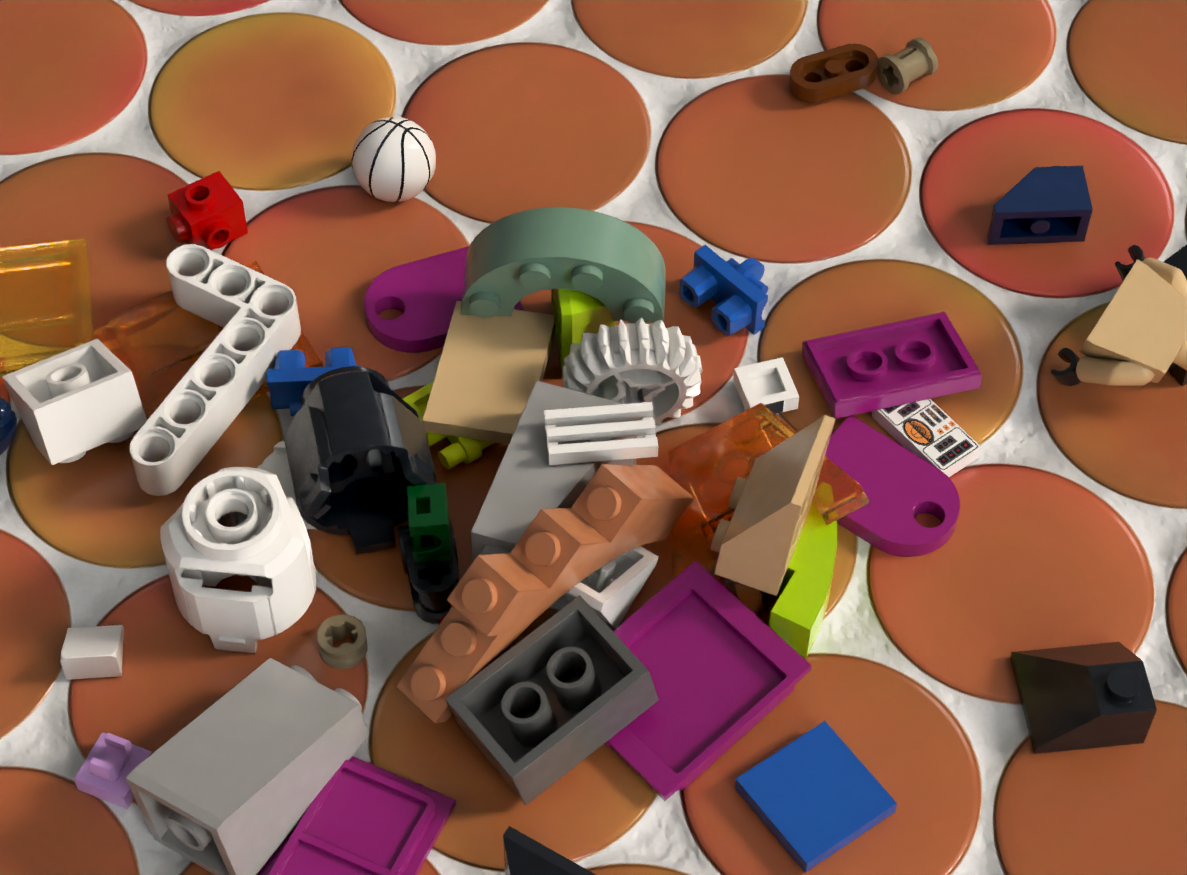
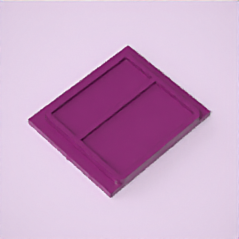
M695 560L613 631L649 670L659 701L604 744L610 747L666 801L677 790H683L789 696L794 691L795 684L811 671V665L756 616L754 611L745 606Z

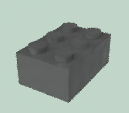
M580 595L445 699L461 730L525 806L659 701L649 670Z

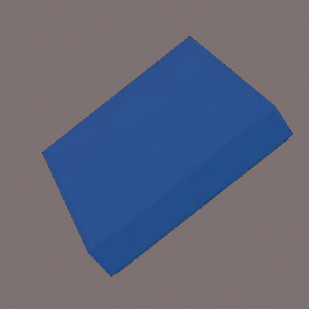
M826 721L817 725L735 780L737 792L805 873L895 813L897 806L896 801Z

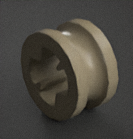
M343 614L332 616L320 625L317 632L319 655L323 662L331 668L339 670L350 669L359 665L368 651L366 628L363 623L354 616ZM346 635L352 636V644L344 642L339 648L333 647L332 639L341 641Z

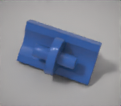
M703 245L694 252L693 269L680 279V297L692 308L699 307L708 299L713 300L717 305L712 308L711 320L715 327L727 337L744 327L754 335L765 328L762 312L768 302V295L766 294L768 286L760 281L764 274V265L755 258H749L741 264L733 258L726 262L707 245Z
M349 347L331 348L325 352V367L306 368L305 353L299 350H280L277 353L274 369H267V386L270 390L272 410L290 409V415L295 416L302 407L301 398L304 390L315 378L337 368L360 367V365L355 363L352 349Z

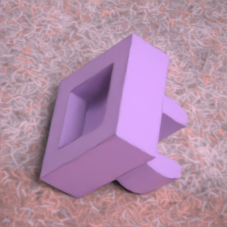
M102 732L74 777L76 787L80 791L128 809L134 796L125 778L136 766L148 758L152 751L131 744L129 740L114 734Z

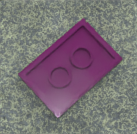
M945 312L802 342V356L835 419L981 388L982 374Z

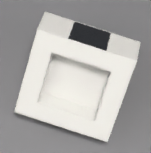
M783 357L734 368L733 381L749 420L798 409L799 394Z

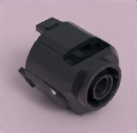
M356 366L328 371L315 378L306 387L301 398L302 407L296 413L289 428L283 435L296 505L302 518L316 529L335 535H350L356 555L396 548L394 526L401 525L409 520L407 486L437 483L423 421L419 419L415 409L390 389L388 381L379 372Z

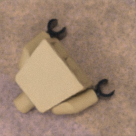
M1130 246L1128 252L1134 263L1129 265L1121 264L1119 261L1115 263L1123 283L1081 348L1080 353L1085 356L1080 359L1072 350L1062 348L1058 352V356L1063 361L1071 364L1066 370L1057 371L1052 369L1051 373L1065 386H1074L1081 381L1106 386H1143L1149 382L1159 383L1172 362L1187 371V279L1182 270L1154 258H1146L1139 246Z

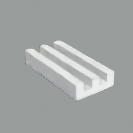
M652 402L544 410L549 465L658 457V439L656 437L655 419H653ZM644 435V438L612 440V438ZM590 440V442L558 445V442Z

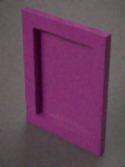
M352 756L349 761H344L310 803L301 820L269 858L259 875H417L455 808L456 800Z

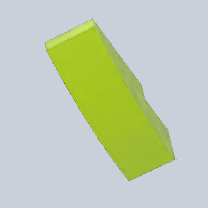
M822 484L811 503L808 516L778 592L780 597L770 611L769 627L804 658H807L814 644L828 606L837 550V511L832 487Z

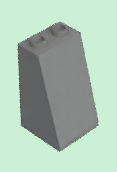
M536 381L472 528L473 561L477 555L510 553L541 509L571 508L602 464L636 465V459L549 465L544 410L623 403ZM637 436L612 438V440L635 439ZM590 440L558 442V445L590 442Z
M269 658L136 766L125 779L154 840L214 875H256L298 824L318 793L344 761H349L369 734L361 712L362 706L351 693L341 688H336L333 691L318 683L302 667L292 665L289 668Z

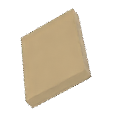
M457 301L422 420L425 432L509 444L536 381H543L556 329V315L513 309L511 317L494 316L481 318L475 315H461V301Z

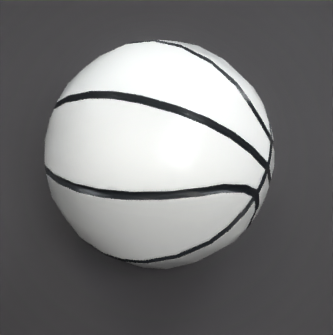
M402 117L381 118L363 129L355 141L352 150V169L361 187L371 196L387 202L406 201L421 193L433 177L436 169V151L429 135L415 122Z

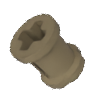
M917 37L907 42L905 49L894 55L885 54L878 59L877 75L889 92L895 95L901 94L908 89L910 82L921 76L927 77L937 72L938 58L932 46L925 39Z

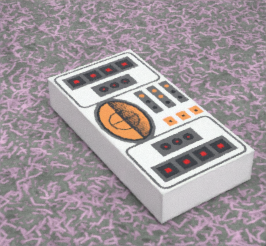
M931 399L872 411V418L902 447L934 465L948 477H951L979 458L981 446Z

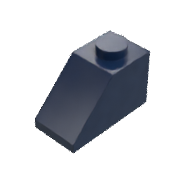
M1083 166L1035 167L994 205L987 236L988 245L1085 241L1093 208Z

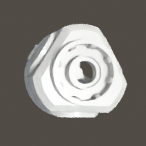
M251 467L220 469L217 473L198 482L190 490L184 503L161 526L160 539L178 609L191 626L199 632L210 636L215 649L256 654L258 640L273 637L288 629L301 618L311 604L315 591H317V570L313 561L311 542L295 501L291 496L286 498L277 475ZM233 575L248 576L259 585H252L251 592L202 587L204 585L215 587L222 579Z

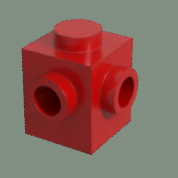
M220 171L167 194L171 215L166 217V221L171 234L179 244L185 241L186 244H196L212 251L248 233L243 201Z

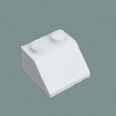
M98 339L2 376L4 384L36 448L51 465L74 462L82 458L86 451L105 443L122 442L130 438L134 431L140 429L147 421L132 371Z

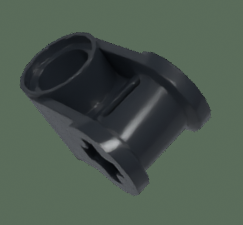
M451 519L452 560L414 563L413 538L410 536L409 525L397 527L405 574H408L415 612L419 618L431 624H439L442 616H446L450 611L451 604L447 599L459 583L458 556ZM421 535V547L435 546L434 535Z

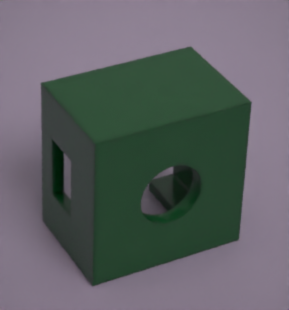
M436 483L407 486L410 536L413 538L414 563L452 560L446 484ZM421 535H434L435 546L421 547Z

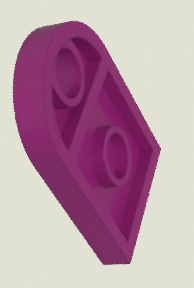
M469 246L393 267L374 279L367 289L364 299L366 323L373 337L388 348L406 353H420L444 347L456 302L462 299L465 259ZM519 301L514 306V309L524 311L522 304ZM387 309H397L403 312L400 317L392 320L383 319L378 316Z
M852 415L848 416L831 435L813 499L822 484L832 487L837 511V523L881 551L904 557L921 556L939 549L950 539L957 524L960 500L955 485L944 472ZM922 513H928L936 516L942 524L937 527L927 528L918 524L914 517Z

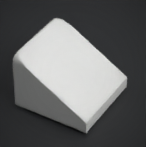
M123 625L68 628L60 658L66 680L122 676Z

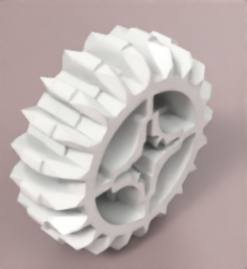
M642 317L636 323L625 324L620 319L619 324L613 327L600 324L597 334L583 333L582 342L570 345V355L564 358L562 369L563 388L623 404L652 402L653 419H655V424L660 426L663 419L667 417L679 418L681 416V409L693 406V398L700 394V385L702 383L700 374L702 373L700 356H697V350L694 344H692L691 336L682 335L679 326L666 328L662 320H657L652 324H645Z

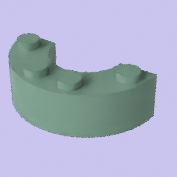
M548 207L525 210L493 222L484 228L471 242L465 259L461 315H475L481 318L494 316L511 317L514 306L529 294L540 290L568 289L580 291L599 299L610 310L613 321H620L621 319L622 321L636 323L642 317L645 323H654L657 320H662L664 323L666 266L657 246L640 230L618 218L579 208Z

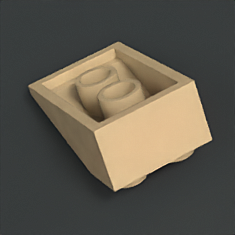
M827 415L822 416L757 458L748 479L738 476L728 503V507L735 509L731 522L724 519L720 520L710 550L719 553L714 574L777 596L811 507L835 418Z

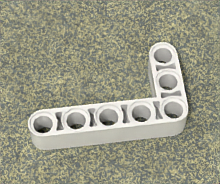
M186 244L177 247L167 258L166 267L173 298L181 308L223 327V330L135 434L130 443V455L137 481L142 490L155 496L170 494L184 483L266 381L267 369H274L277 353L280 350H291L301 335L296 295L290 287L196 244Z

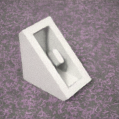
M641 546L594 571L565 593L564 596L571 602L580 595L607 625L616 629L655 568L659 556Z

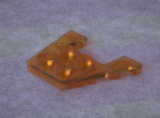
M759 403L669 451L670 477L694 497V500L671 530L673 579L695 560L718 581L724 579V577L714 574L718 559L715 552L710 550L711 544L708 536L716 532L721 519L728 521V518L733 516L735 509L729 508L728 503L738 476L748 479L757 458L797 433L764 404ZM825 456L813 500L826 525L869 504L870 501L862 486Z

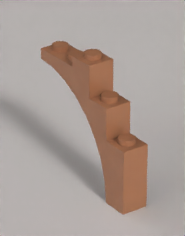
M602 464L571 508L541 509L510 553L477 555L447 599L452 608L396 687L434 723L446 722L452 715L445 700L449 695L495 661L533 621L594 571L637 547L665 540L694 500V497L657 465Z

